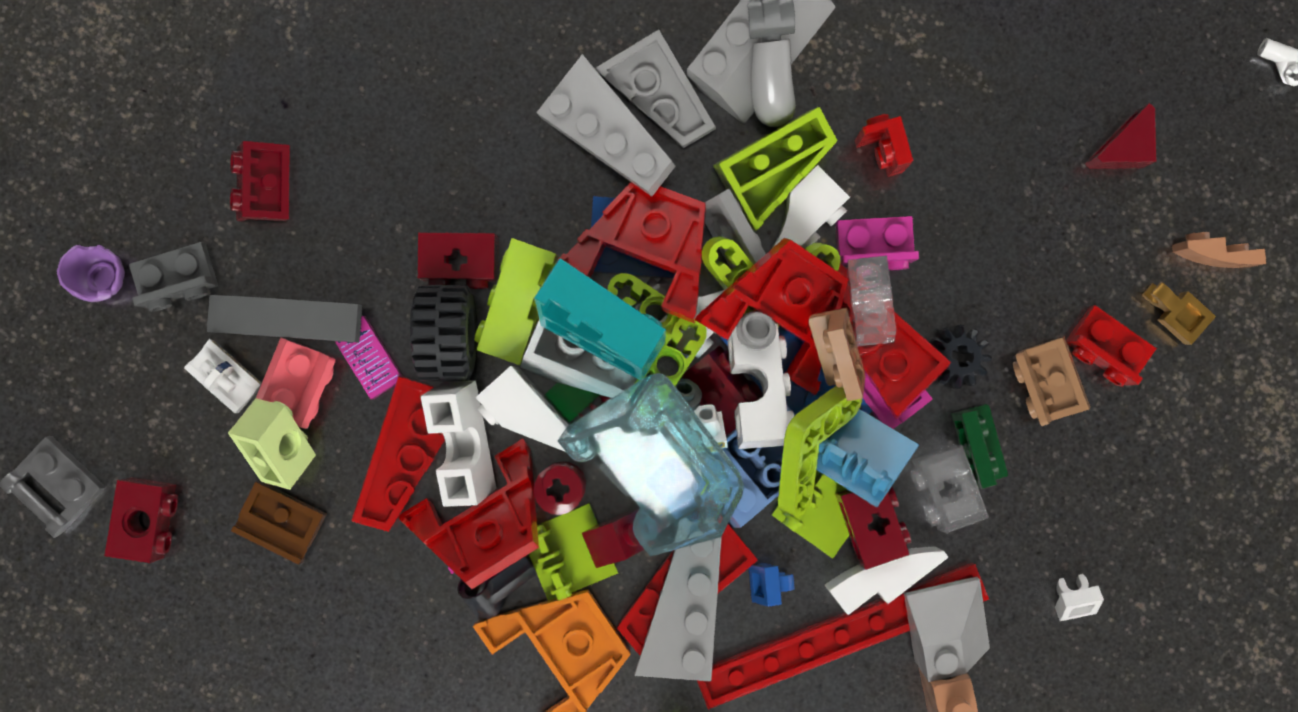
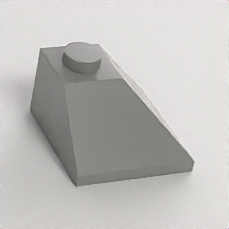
M978 577L904 593L914 659L928 682L966 674L990 649L981 583Z

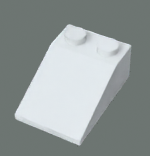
M540 320L521 364V368L552 381L628 402L630 390L637 380L635 377L542 327Z
M510 366L476 396L477 400L482 404L477 408L478 411L491 425L495 423L497 425L500 424L506 429L582 459H585L593 451L573 427L546 400L544 395L519 367Z

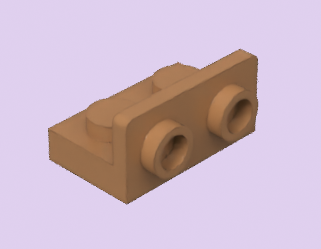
M847 308L811 315L809 317V325L827 385H837L838 388L843 387L847 401L862 399L866 375Z

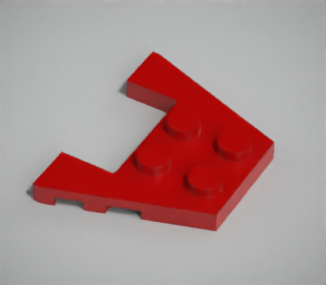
M630 182L603 211V216L590 230L586 229L577 238L578 242L567 254L563 253L560 258L591 278L604 248L608 247L675 273L661 305L662 311L695 323L698 309L706 203L661 186L653 196H650Z
M783 238L696 316L695 321L728 340L748 306L770 316L776 324L803 340L804 343L785 373L789 374L792 382L816 395L821 384L818 381L821 362L810 329L809 317L813 314L841 309L849 279L791 239Z
M524 439L519 440L494 456L507 485L486 497L478 505H473L443 525L434 504L428 498L398 516L400 521L471 589L539 548L531 449Z

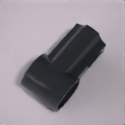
M523 557L473 589L461 579L458 583L457 591L477 618L483 620L490 619L501 611L506 596L533 578L537 573L527 558Z

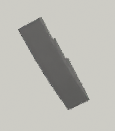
M210 295L207 332L359 343L362 305Z

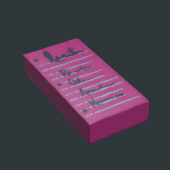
M366 316L361 317L359 343L335 341L370 399H375L394 387L398 375L403 376Z

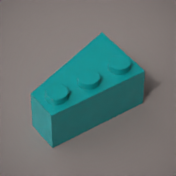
M561 258L534 297L542 327L640 381L644 379L665 344L666 329L663 328L659 320L651 315L642 314Z

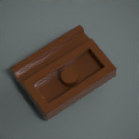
M256 481L231 532L299 565L303 563L305 555L311 547L327 513L264 482Z

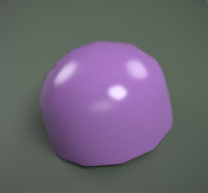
M76 245L60 258L57 275L60 285L72 296L83 301L98 302L110 299L111 296L117 294L122 287L125 271L121 259L109 249H105L101 245L92 247Z

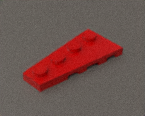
M709 501L692 524L722 526L718 579L719 593L757 562L758 559ZM675 547L617 625V629L639 656H641Z

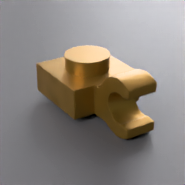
M1162 282L1158 286L1152 283L1142 294L1151 304L1165 311L1158 321L1185 345H1192L1216 317L1189 291L1181 292L1177 297Z

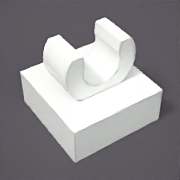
M1081 574L1076 579L1079 589L1074 591L1067 587L1064 578L1059 579L1056 590L1060 597L1055 606L1059 620L1064 621L1097 614L1104 601L1099 586L1088 588V580Z

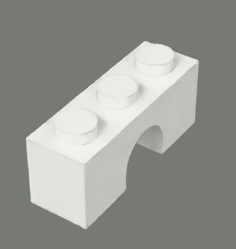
M775 324L776 336L774 341L764 350L753 351L745 348L737 338V327H735L727 340L731 374L747 373L753 375L760 381L763 388V397L754 402L739 403L735 410L738 449L784 446L786 429L794 417L793 411H787L786 396L791 394V383L789 374L783 373L781 359H786L787 348L785 336H779L778 324Z
M476 380L441 383L421 396L428 434L443 433L446 441L445 461L436 470L443 506L478 505L497 489L484 420L477 409L480 406V402L476 398L478 396Z

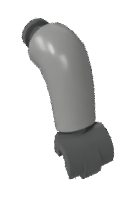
M754 0L748 4L750 39L762 38V42L753 43L751 66L752 104L755 114L761 123L769 127H780L792 119L796 108L791 69L790 39H781L782 35L795 33L793 0Z

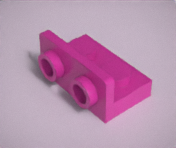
M912 216L837 220L835 222L840 264L848 266L849 272L871 271V265L886 264V270L909 269V263L919 259V251H914Z

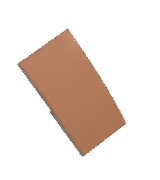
M1210 232L1185 235L1186 241L1172 245L1173 253L1209 266L1247 268L1266 264L1265 249L1249 250V243L1226 246L1225 237L1210 238Z

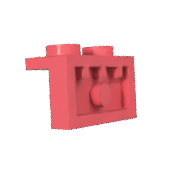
M281 337L256 398L269 402L279 401L291 409L292 417L298 427L307 429L310 421L318 413L319 400L325 385L332 379L335 359L319 350Z

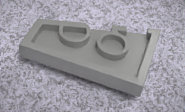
M660 30L655 31L595 68L605 80L683 148L716 129Z

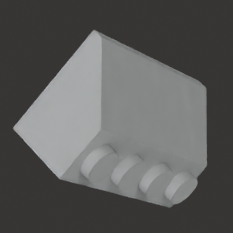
M741 0L687 68L686 75L693 86L744 125L755 112L751 96L753 43L762 42V38L750 39L748 4L754 0ZM793 0L795 33L781 36V39H790L791 64L834 11L835 5L831 0Z

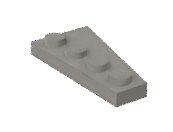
M583 54L536 112L541 119L650 196L654 195L676 167Z
M683 523L634 676L711 681L722 526Z

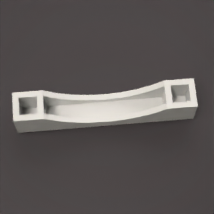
M818 165L789 193L786 199L783 223L773 247L783 238H787L805 249L820 238L816 231L825 222L832 226L847 211L842 205L850 197ZM725 290L699 297L697 315ZM667 315L660 322H664ZM691 327L686 331L679 329L683 336L676 349L680 352L683 351L691 339L696 342L698 341L694 338L695 330ZM706 328L707 337L696 354L697 358L714 343L709 338L714 332ZM683 354L685 358L689 357V355Z

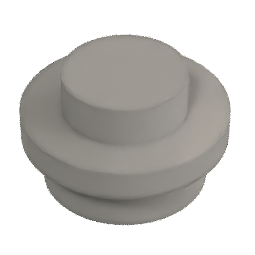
M758 311L749 312L740 319L737 325V338L749 350H764L775 339V323L766 314Z

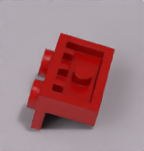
M882 114L866 120L867 126L861 128L855 139L856 147L878 142L879 147L875 148V157L879 168H885L888 177L903 173L914 160L901 116L890 119L888 114Z
M1096 305L1088 308L1066 340L1067 344L1074 349L1072 354L1088 365L1095 363L1105 370L1103 376L1107 380L1120 387H1123L1124 384H1140L1143 378L1139 376V373L1157 349Z

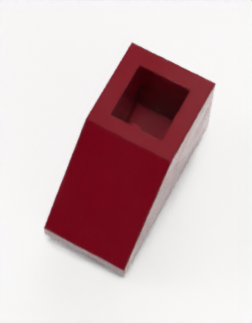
M656 499L610 518L582 532V536L595 567L599 568L626 560L672 535L674 531L661 500Z

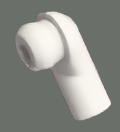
M1268 38L1264 39L1257 55L1275 62L1284 83L1298 86V49Z

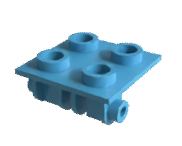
M859 409L852 420L833 433L829 440L826 439L819 445L816 470L875 507H878L919 447V444Z

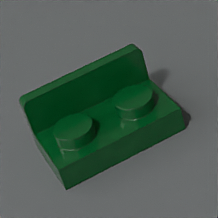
M983 404L951 413L970 485L981 489L997 485L996 480L1007 477L1008 471L990 406Z

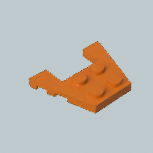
M589 589L572 593L571 596L559 601L555 598L498 614L490 619H481L473 625V628L491 654H494L523 633L528 635L568 694L567 697L545 712H587V709L599 693H602L631 655L630 649Z

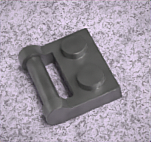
M53 436L45 437L15 470L7 474L0 481V487L7 494L13 493L47 525L45 530L53 538L61 535L106 488ZM30 476L35 478L66 508L60 515L25 483Z

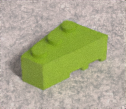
M817 107L714 164L713 167L725 189H730L734 198L741 204L743 214L752 230L757 231L775 208L789 196L788 194L801 179L806 177L833 147L837 139L820 107Z
M511 238L509 248L506 250L501 262V273L498 283L493 286L488 298L487 306H490L486 321L481 320L474 340L479 343L478 351L521 366L539 321L534 297L559 259L556 253Z

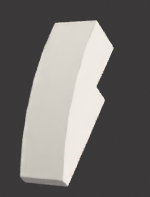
M937 547L908 549L910 555L867 570L858 564L826 583L825 587L841 608L849 615L876 593L889 604L945 561L948 556Z

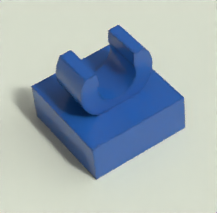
M755 563L749 567L751 600L753 603L767 607L781 605V592L795 590L793 574L785 575V572H779L778 566Z

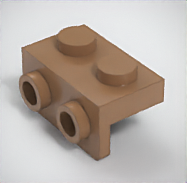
M1065 336L1021 350L1015 355L1017 361L1013 362L1015 375L1019 383L1025 382L1030 395L1026 397L1029 413L1033 419H1039L1041 426L1050 424L1053 420L1090 409L1089 401Z

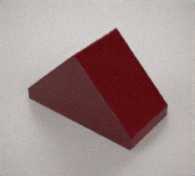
M1149 103L1135 111L1089 158L1085 165L1089 169L1144 168L1155 163V108Z

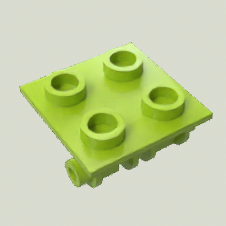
M816 470L814 494L811 504L801 517H795L782 511L778 506L771 514L831 558L835 557L849 537L835 493L847 489Z
M590 503L537 525L539 548L529 553V556L547 600L557 598L559 601L571 596L574 591L618 574L615 563L599 568L595 567L582 536V532L598 525Z

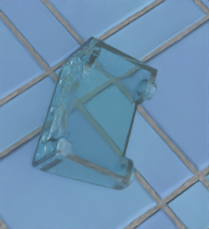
M661 373L641 379L573 422L557 440L566 453L577 462L591 460L598 454L640 507L633 521V532L650 557L720 538L743 495L744 484L738 469L673 383Z

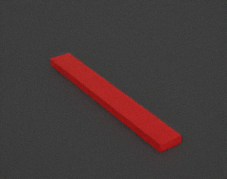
M970 563L913 585L889 604L882 598L858 607L849 615L844 612L712 664L711 681L697 680L707 708L711 709L910 631L904 597L906 592L978 577L981 583L983 602L989 600L976 564Z

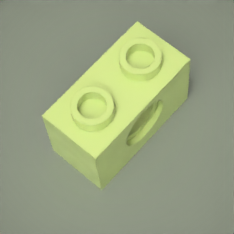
M256 398L228 434L261 482L290 490L316 454L307 441V435L298 427L293 419V413L288 406L279 401L269 402Z

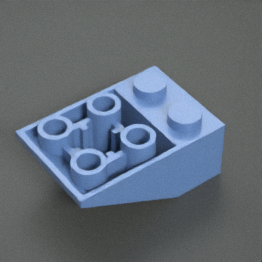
M735 429L726 436L728 448L706 451L698 458V462L689 465L685 471L732 528H741L779 496L784 446L738 449L737 431Z

